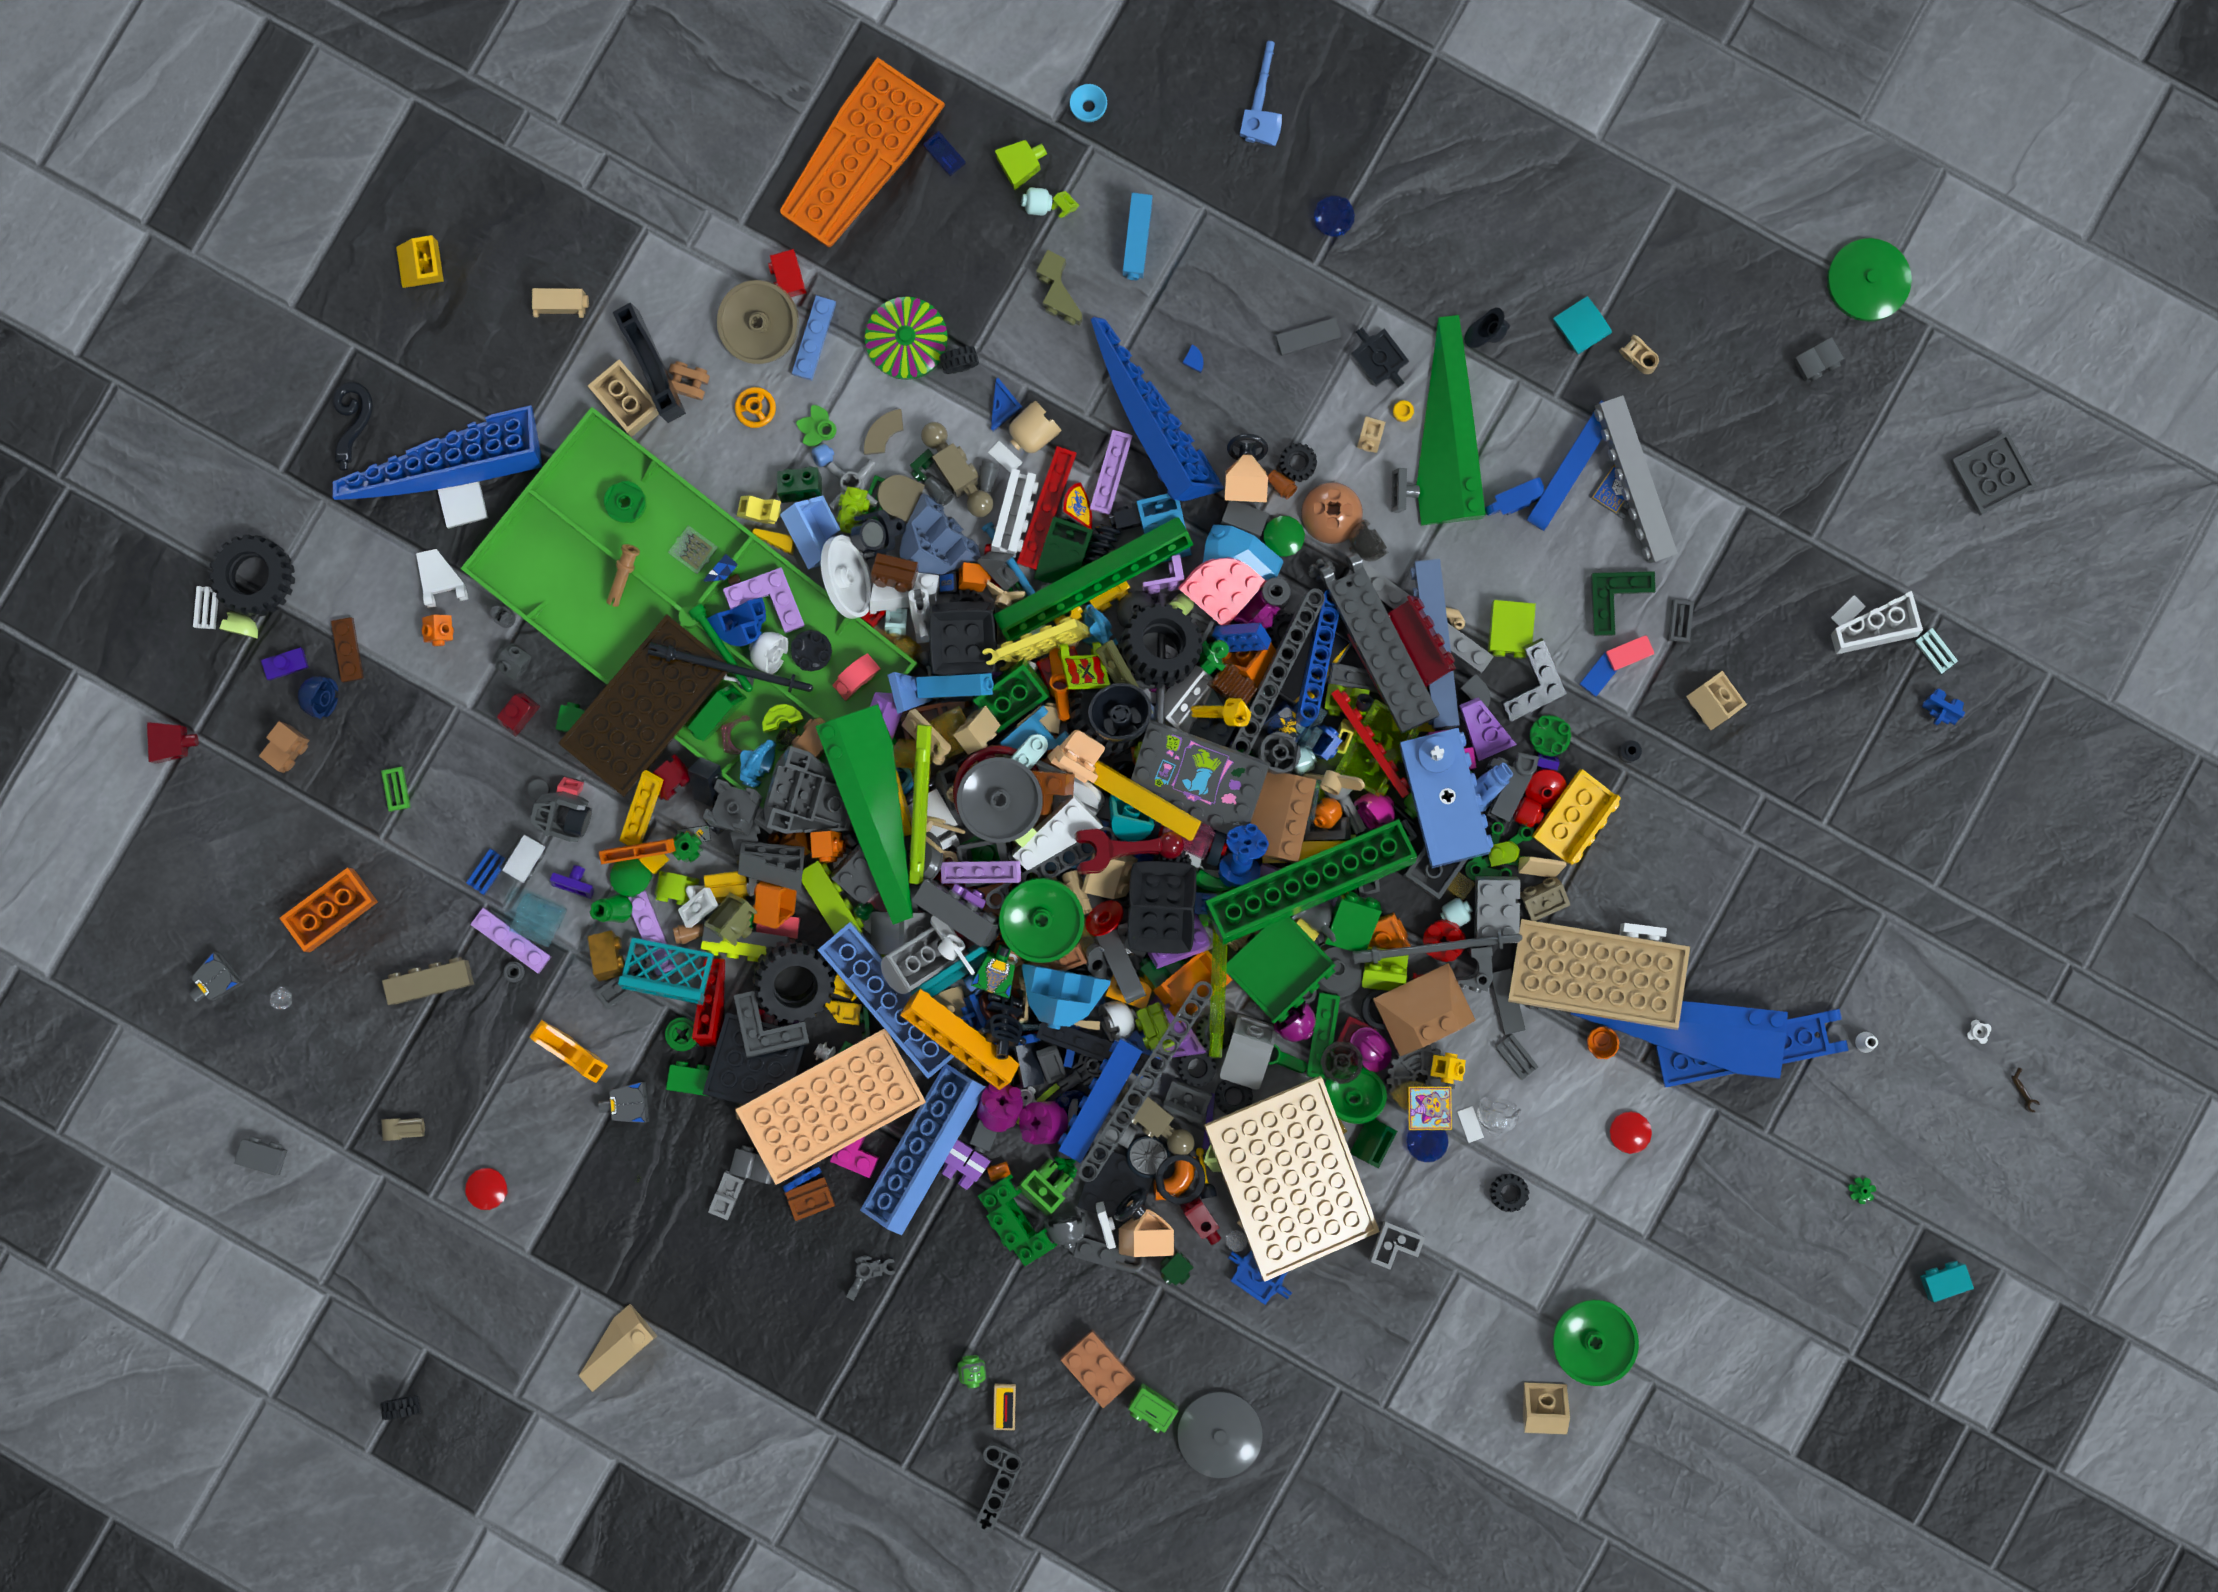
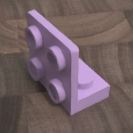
M1180 555L1172 556V562H1168L1170 578L1143 582V592H1148V595L1160 593V589L1168 588V591L1179 590L1178 587L1184 581Z

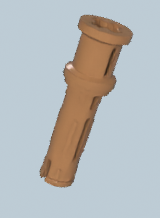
M623 544L620 560L616 562L617 572L606 603L611 605L613 598H615L614 607L620 604L629 573L634 571L635 558L640 554V550L633 545Z

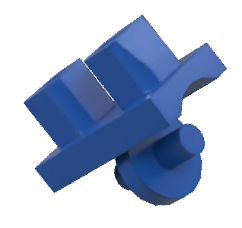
M1936 689L1923 702L1921 707L1929 710V714L1935 717L1933 721L1935 725H1939L1941 721L1947 725L1949 722L1955 725L1965 714L1963 711L1964 702L1953 699L1948 703L1944 700L1947 694L1941 689Z
M972 994L963 999L966 1007L961 1008L963 1013L961 1019L966 1021L970 1027L974 1026L975 1030L980 1033V1028L985 1026L987 1020L980 1010V995L975 996V994Z

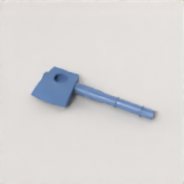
M1267 41L1252 109L1245 110L1240 137L1245 138L1247 142L1254 143L1256 141L1275 146L1281 131L1282 114L1262 111L1275 45L1274 42Z

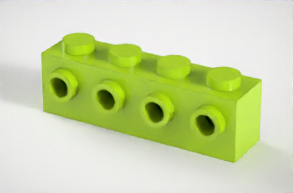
M816 861L805 868L802 874V883L834 935L851 921L861 933H864L862 929L865 926L864 923L853 915L851 910L854 908L848 898L843 899L840 894L843 890L830 878L829 874L832 872L827 864Z

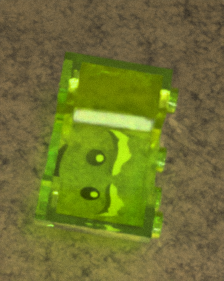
M1376 699L1362 721L1364 727L1369 725L1375 734L1372 737L1375 743H1381L1387 753L1384 756L1388 762L1393 760L1395 765L1398 761L1401 763L1403 761L1399 747L1400 742L1415 739L1420 733L1417 729L1418 727L1401 734L1387 706ZM1356 732L1335 772L1340 775L1362 779L1365 784L1363 789L1377 797L1380 795L1384 797L1390 786L1386 783L1390 779Z

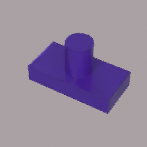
M301 647L261 660L266 678L269 681L309 668L304 650Z
M573 865L569 878L552 873L550 882L553 887L592 899L594 894L592 885L581 882L585 872L584 868Z

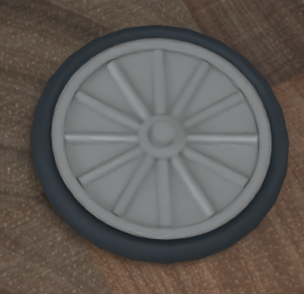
M1142 1136L1132 1141L1126 1152V1160L1130 1169L1138 1176L1144 1178H1155L1159 1165L1170 1156L1169 1149L1163 1141L1149 1136Z

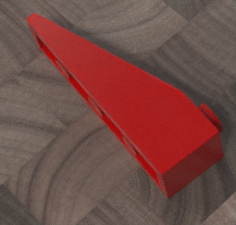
M704 959L703 967L706 966L707 959ZM713 959L704 993L703 1005L697 1004L692 1039L700 1046L716 1047L724 1022L725 959Z

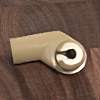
M1446 607L1447 618L1451 625L1457 630L1463 629L1465 620L1460 611Z

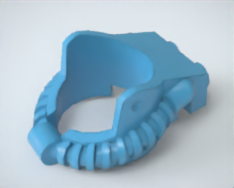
M1093 605L1085 606L1083 608V624L1090 627L1089 632L1093 636L1082 641L1093 647V642H1100L1102 646L1110 641L1109 638L1113 635L1110 632L1112 626L1108 619L1094 608ZM1116 638L1113 639L1114 644H1118Z
M767 740L754 751L743 750L741 752L740 780L743 781L742 784L753 788L760 786L761 781L756 779L757 776L763 777L765 772H770L775 758V741Z

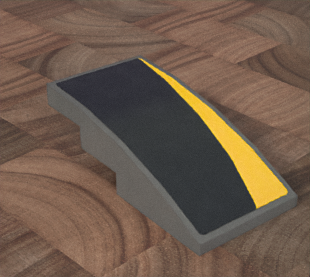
M1314 627L1307 635L1278 694L1279 697L1293 706L1299 701ZM1335 632L1329 666L1330 663L1339 664L1352 645L1351 641ZM1319 635L1321 640L1327 641L1324 636ZM1315 654L1317 659L1323 660L1321 655ZM1328 666V671H1327V676H1326L1325 684H1326V682L1328 681L1329 666ZM1311 673L1313 678L1319 679L1317 674ZM1307 692L1310 698L1315 699L1313 693Z

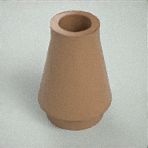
M702 924L694 925L692 928H686L685 925H677L676 928H673L676 944L682 945L702 937L704 931Z

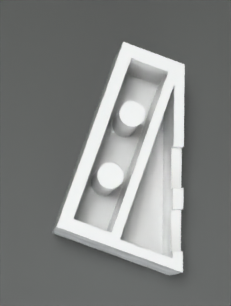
M1195 665L1190 675L1185 677L1184 681L1179 684L1175 682L1174 686H1171L1165 693L1164 722L1167 726L1189 733L1197 717L1191 716V707L1205 705L1212 691V688L1207 685L1212 677L1201 667Z

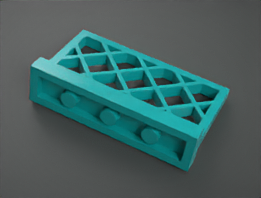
M632 938L618 985L625 990L703 1005L704 993L714 954ZM636 944L644 945L648 952L637 958L634 953ZM658 949H665L668 956L657 962L652 953ZM679 953H685L688 960L678 966L673 957ZM651 955L655 964L645 970L640 961ZM699 957L707 958L706 966L698 970L693 961ZM671 959L676 968L665 974L660 965ZM638 963L643 972L636 976L628 975L630 967ZM691 963L696 972L685 978L680 969ZM658 967L663 976L657 980L650 979L647 973ZM678 971L683 980L677 984L670 983L667 977ZM699 975L702 980L700 989L692 988L688 981Z
M974 944L967 949L969 954L964 957L972 969L975 970L980 966L986 953L991 951L988 946L980 947ZM960 959L917 986L911 994L913 995L922 989L930 994L931 997H934L970 972Z

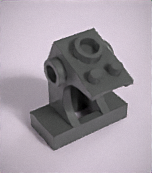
M1492 946L1466 948L1470 956L1476 959V969L1471 975L1456 977V980L1460 983L1461 988L1465 989L1467 985L1474 992L1481 993V990L1487 992L1493 980Z

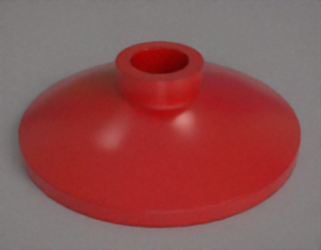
M1539 770L1532 775L1525 794L1526 797L1539 802L1542 805V809H1550L1566 789L1567 783L1564 777L1555 770ZM1545 790H1551L1549 794H1544Z
M1105 901L1097 905L1086 918V930L1093 936H1102L1114 930L1123 918L1124 911L1121 904L1117 901Z

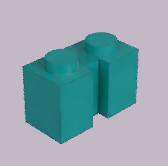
M1952 1261L1945 1264L1946 1267L1938 1271V1268L1926 1270V1274L1920 1276L1928 1300L1937 1302L1974 1289L1966 1264Z

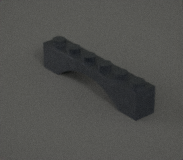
M631 302L615 310L613 315L642 368L651 392V398L659 415L667 423L686 414L685 409L640 311Z

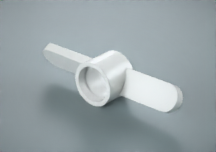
M932 916L930 923L942 939L941 944L938 946L939 952L945 958L952 961L959 956L970 974L973 975L975 973L961 953L965 948L964 942L954 935L947 924Z

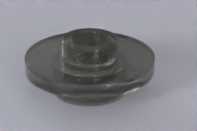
M790 725L778 733L776 737L777 750L784 751L791 746L797 736L798 729L796 726Z

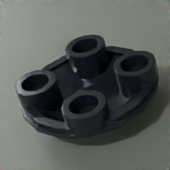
M808 630L797 635L792 641L791 655L793 661L800 669L812 672L820 670L828 664L832 655V647L827 636L820 631Z

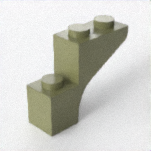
M1047 250L1036 270V275L1039 277L1038 280L1046 285L1052 284L1043 301V307L1046 308L1045 311L1050 315H1059L1064 318L1063 320L1072 326L1075 324L1080 326L1082 323V313L1061 281L1062 273L1066 266V259Z

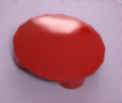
M1624 1112L1614 1118V1121L1611 1123L1610 1137L1614 1147L1621 1152L1629 1154L1638 1153L1650 1143L1652 1136L1651 1125L1640 1113Z
M482 1168L469 1176L465 1193L468 1201L474 1207L481 1210H491L498 1207L504 1201L508 1194V1189L504 1177L493 1168Z

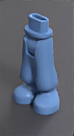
M1506 763L1494 766L1476 780L1475 793H1480L1483 805L1480 808V812H1484L1490 806L1493 799L1509 784V779L1513 776V773Z

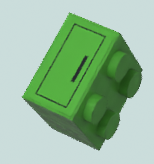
M1142 1383L1130 1401L1128 1410L1131 1412L1130 1415L1138 1421L1142 1419L1147 1421L1148 1427L1159 1433L1161 1430L1165 1433L1178 1413V1406Z

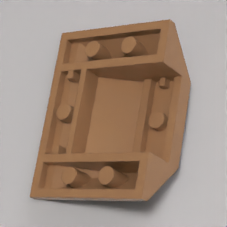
M1449 963L1373 998L1399 1056L1421 1049L1476 1021Z

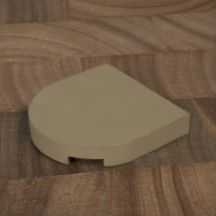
M903 475L890 476L882 481L878 487V503L881 509L885 510L888 515L900 518L908 523L925 485Z

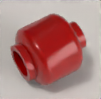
M1528 797L1522 798L1513 814L1514 821L1529 828L1533 827L1535 823L1540 824L1544 813L1541 812L1542 805Z

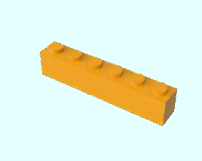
M922 989L910 996L900 1014L998 1090H1001L1011 1082L1020 1065L1010 1055L1004 1060L997 1059L995 1057L996 1045L994 1043L987 1042L986 1038L977 1030H974Z

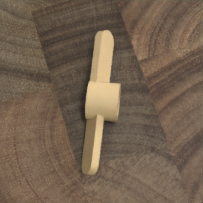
M1327 770L1325 775L1303 774V777L1321 781L1319 787L1333 795H1339L1341 788L1361 791L1365 787L1363 780L1360 778L1340 775L1330 770Z

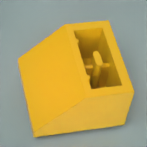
M433 235L412 238L396 247L403 288L444 282L438 241Z

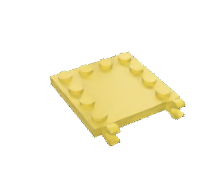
M1068 617L1059 621L1060 624L1057 626H1045L1037 634H1025L1017 642L1008 641L1001 644V648L996 651L987 648L982 653L984 655L992 654V659L986 662L987 665H993L997 661L1005 660L1006 665L1001 667L1000 670L1006 671L1023 658L1028 662L1050 653L1053 648L1060 649L1059 645L1062 643L1070 645L1093 635L1089 632L1090 627L1075 618Z

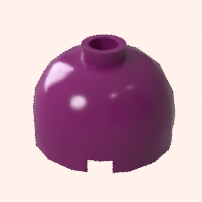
M1304 1001L1297 1008L1292 1006L1287 1011L1290 1015L1283 1022L1277 1021L1274 1023V1030L1283 1039L1298 1042L1303 1039L1307 1040L1312 1036L1316 1018L1314 1011Z

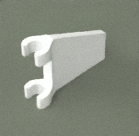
M437 549L416 553L423 588V600L427 608L436 607L433 594L455 589L457 598L460 601L468 600L465 584Z

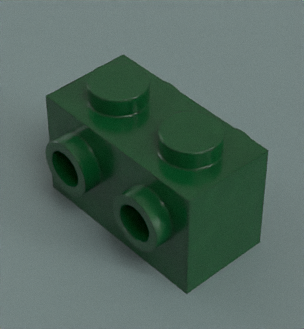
M808 466L802 469L777 471V494L781 503L804 501L822 496V476L818 467Z
M1177 1249L1174 1256H1165L1160 1262L1162 1265L1160 1267L1162 1272L1160 1275L1169 1285L1171 1283L1175 1286L1178 1283L1183 1285L1189 1279V1272L1194 1267Z

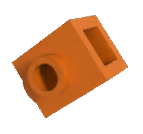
M963 562L959 569L958 589L983 592L991 576L980 564Z

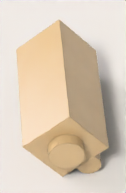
M532 288L534 317H539V314H579V318H584L585 308L589 307V297L583 289Z

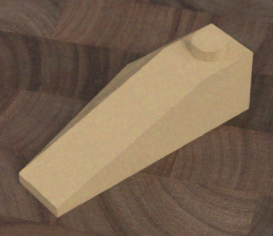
M631 1304L613 1318L579 1375L592 1392L657 1337L656 1333Z

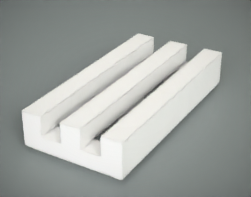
M196 587L194 628L216 629L218 599L215 592L212 594L210 625L207 624L210 592H213L211 587ZM203 592H204L202 624H200V619H201V607H202V596H203Z

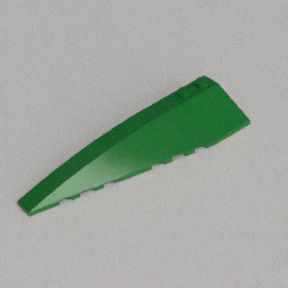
M1459 315L1438 317L1416 485L1420 487L1418 505L1421 526L1479 520L1485 516L1476 431Z
M879 704L815 727L874 881L892 924L895 925L913 918L906 864V849L904 846L902 814L898 794L899 788L896 777V762L894 760V745Z

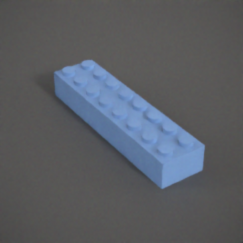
M852 921L818 949L820 954L928 1079L954 1057L900 1015L910 996H912V991L901 994L889 986L881 970L882 956Z
M945 1064L925 1097L926 1103L919 1107L860 1211L886 1229L902 1235L978 1105L986 1087L960 1070Z

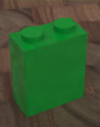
M1349 891L1338 896L1334 906L1335 911L1332 916V922L1329 925V928L1335 934L1336 941L1332 942L1324 934L1325 944L1349 951L1367 950L1382 912L1380 902L1372 897L1363 898Z

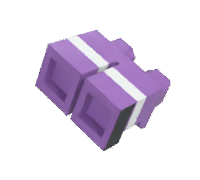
M957 1139L945 1160L946 1164L943 1167L942 1174L951 1179L956 1170L963 1173L964 1175L958 1184L967 1190L974 1181H978L992 1160L975 1150L964 1166L974 1149Z

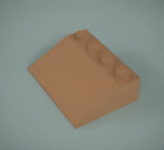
M1267 772L1251 820V824H1255L1269 842L1266 853L1261 857L1291 864L1299 861L1317 780L1293 774H1272Z

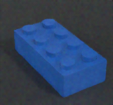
M1261 623L1219 625L1215 627L1212 634L1215 641L1223 640L1228 644L1229 652L1268 650L1271 643V638Z

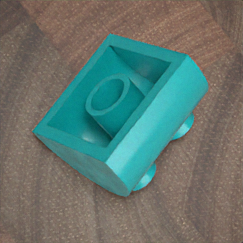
M1110 795L1109 809L1114 834L1122 842H1136L1145 839L1154 828V820L1114 795Z

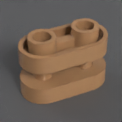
M676 361L675 364H670L668 372L674 375L671 381L677 394L703 400L705 391L701 390L700 386L701 384L708 385L710 376L707 375V370L695 367V370L687 368V364ZM681 378L693 381L692 386L680 383Z

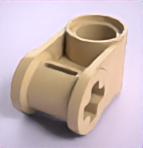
M1636 335L1631 337V341L1624 348L1619 349L1620 354L1643 374L1654 372L1659 363L1658 355ZM1644 359H1650V360H1652L1653 366H1651V367L1646 366V365L1643 363V360H1644Z

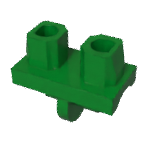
M1217 640L1213 642L1210 648L1208 643L1204 641L1202 643L1203 651L1198 660L1201 663L1200 667L1209 675L1216 668L1222 671L1226 667L1222 658L1229 653L1228 644L1223 640Z

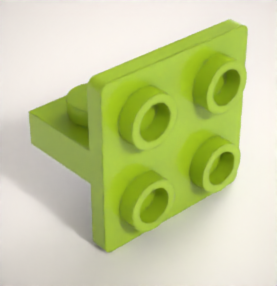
M1409 955L1382 958L1375 964L1374 962H1366L1364 965L1362 987L1390 991L1406 984Z

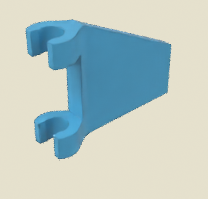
M1042 705L1001 741L1000 744L1019 749L1029 736L1039 734L1046 738L1048 742L1047 750L1055 749L1057 745L1060 746L1069 734L1065 730L1055 738L1040 721L1048 713V710Z

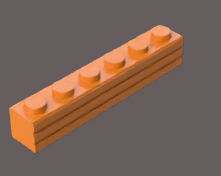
M671 838L599 851L601 864L668 854L675 852L676 849L674 840Z

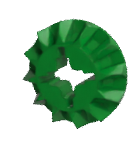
M677 1018L671 1021L665 1031L668 1045L677 1051H687L693 1048L697 1043L692 1039L694 1022L688 1018ZM676 1028L682 1031L689 1028V1030L686 1033L687 1039L689 1041L685 1040L684 1038H681L680 1040L678 1039L676 1041V1039L679 1036L678 1030Z

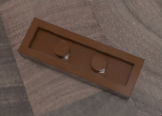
M349 617L331 621L341 682L345 683L364 679L354 618Z

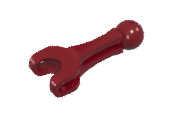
M1099 829L1080 830L1074 834L1075 840L1078 843L1090 844L1096 852L1092 860L1081 862L1078 865L1077 869L1080 874L1101 873L1106 869L1111 860L1123 856L1160 853L1165 858L1174 859L1181 855L1184 850V841L1176 832H1166L1159 838L1137 842L1110 840Z

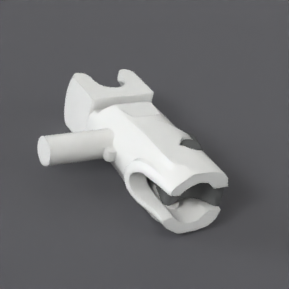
M925 588L910 590L908 596L916 642H930L929 622L931 614L929 612L928 592Z

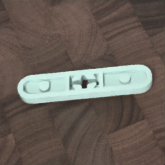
M1039 734L1029 736L1010 759L1019 761L1031 769L1048 748L1046 738Z

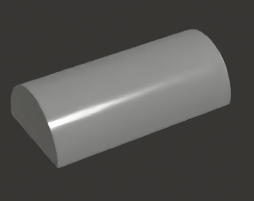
M949 926V928H950L951 931L954 933V935H956V933H955V931L953 930V928ZM931 927L886 955L881 961V970L886 982L893 990L906 994L960 960V958L957 956L952 961L945 958L939 952L938 946L941 944L942 939L935 929ZM965 948L961 952L963 956L969 954Z

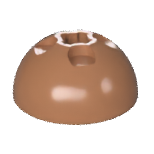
M1334 482L1324 483L1312 489L1304 499L1301 509V518L1306 531L1316 540L1328 544H1337L1350 539L1358 531L1363 517L1362 504L1357 494L1346 485Z

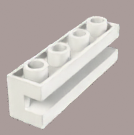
M1012 468L992 543V552L1014 554V558L1017 551L1021 552L1024 540L1020 539L1022 532L1026 533L1029 523L1028 520H1025L1026 515L1032 512L1034 501H1030L1032 493H1037L1039 482H1036V474L1028 472V475L1020 474V470Z

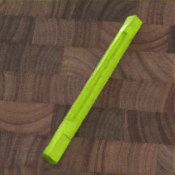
M917 725L909 883L912 884L923 883L931 725Z

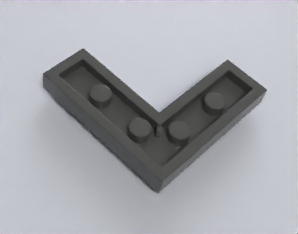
M755 991L734 995L747 1058L810 1044L805 1022L763 1031Z

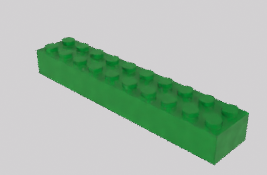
M1398 819L1205 901V910L1221 944L1225 945L1413 865L1416 862L1417 855Z

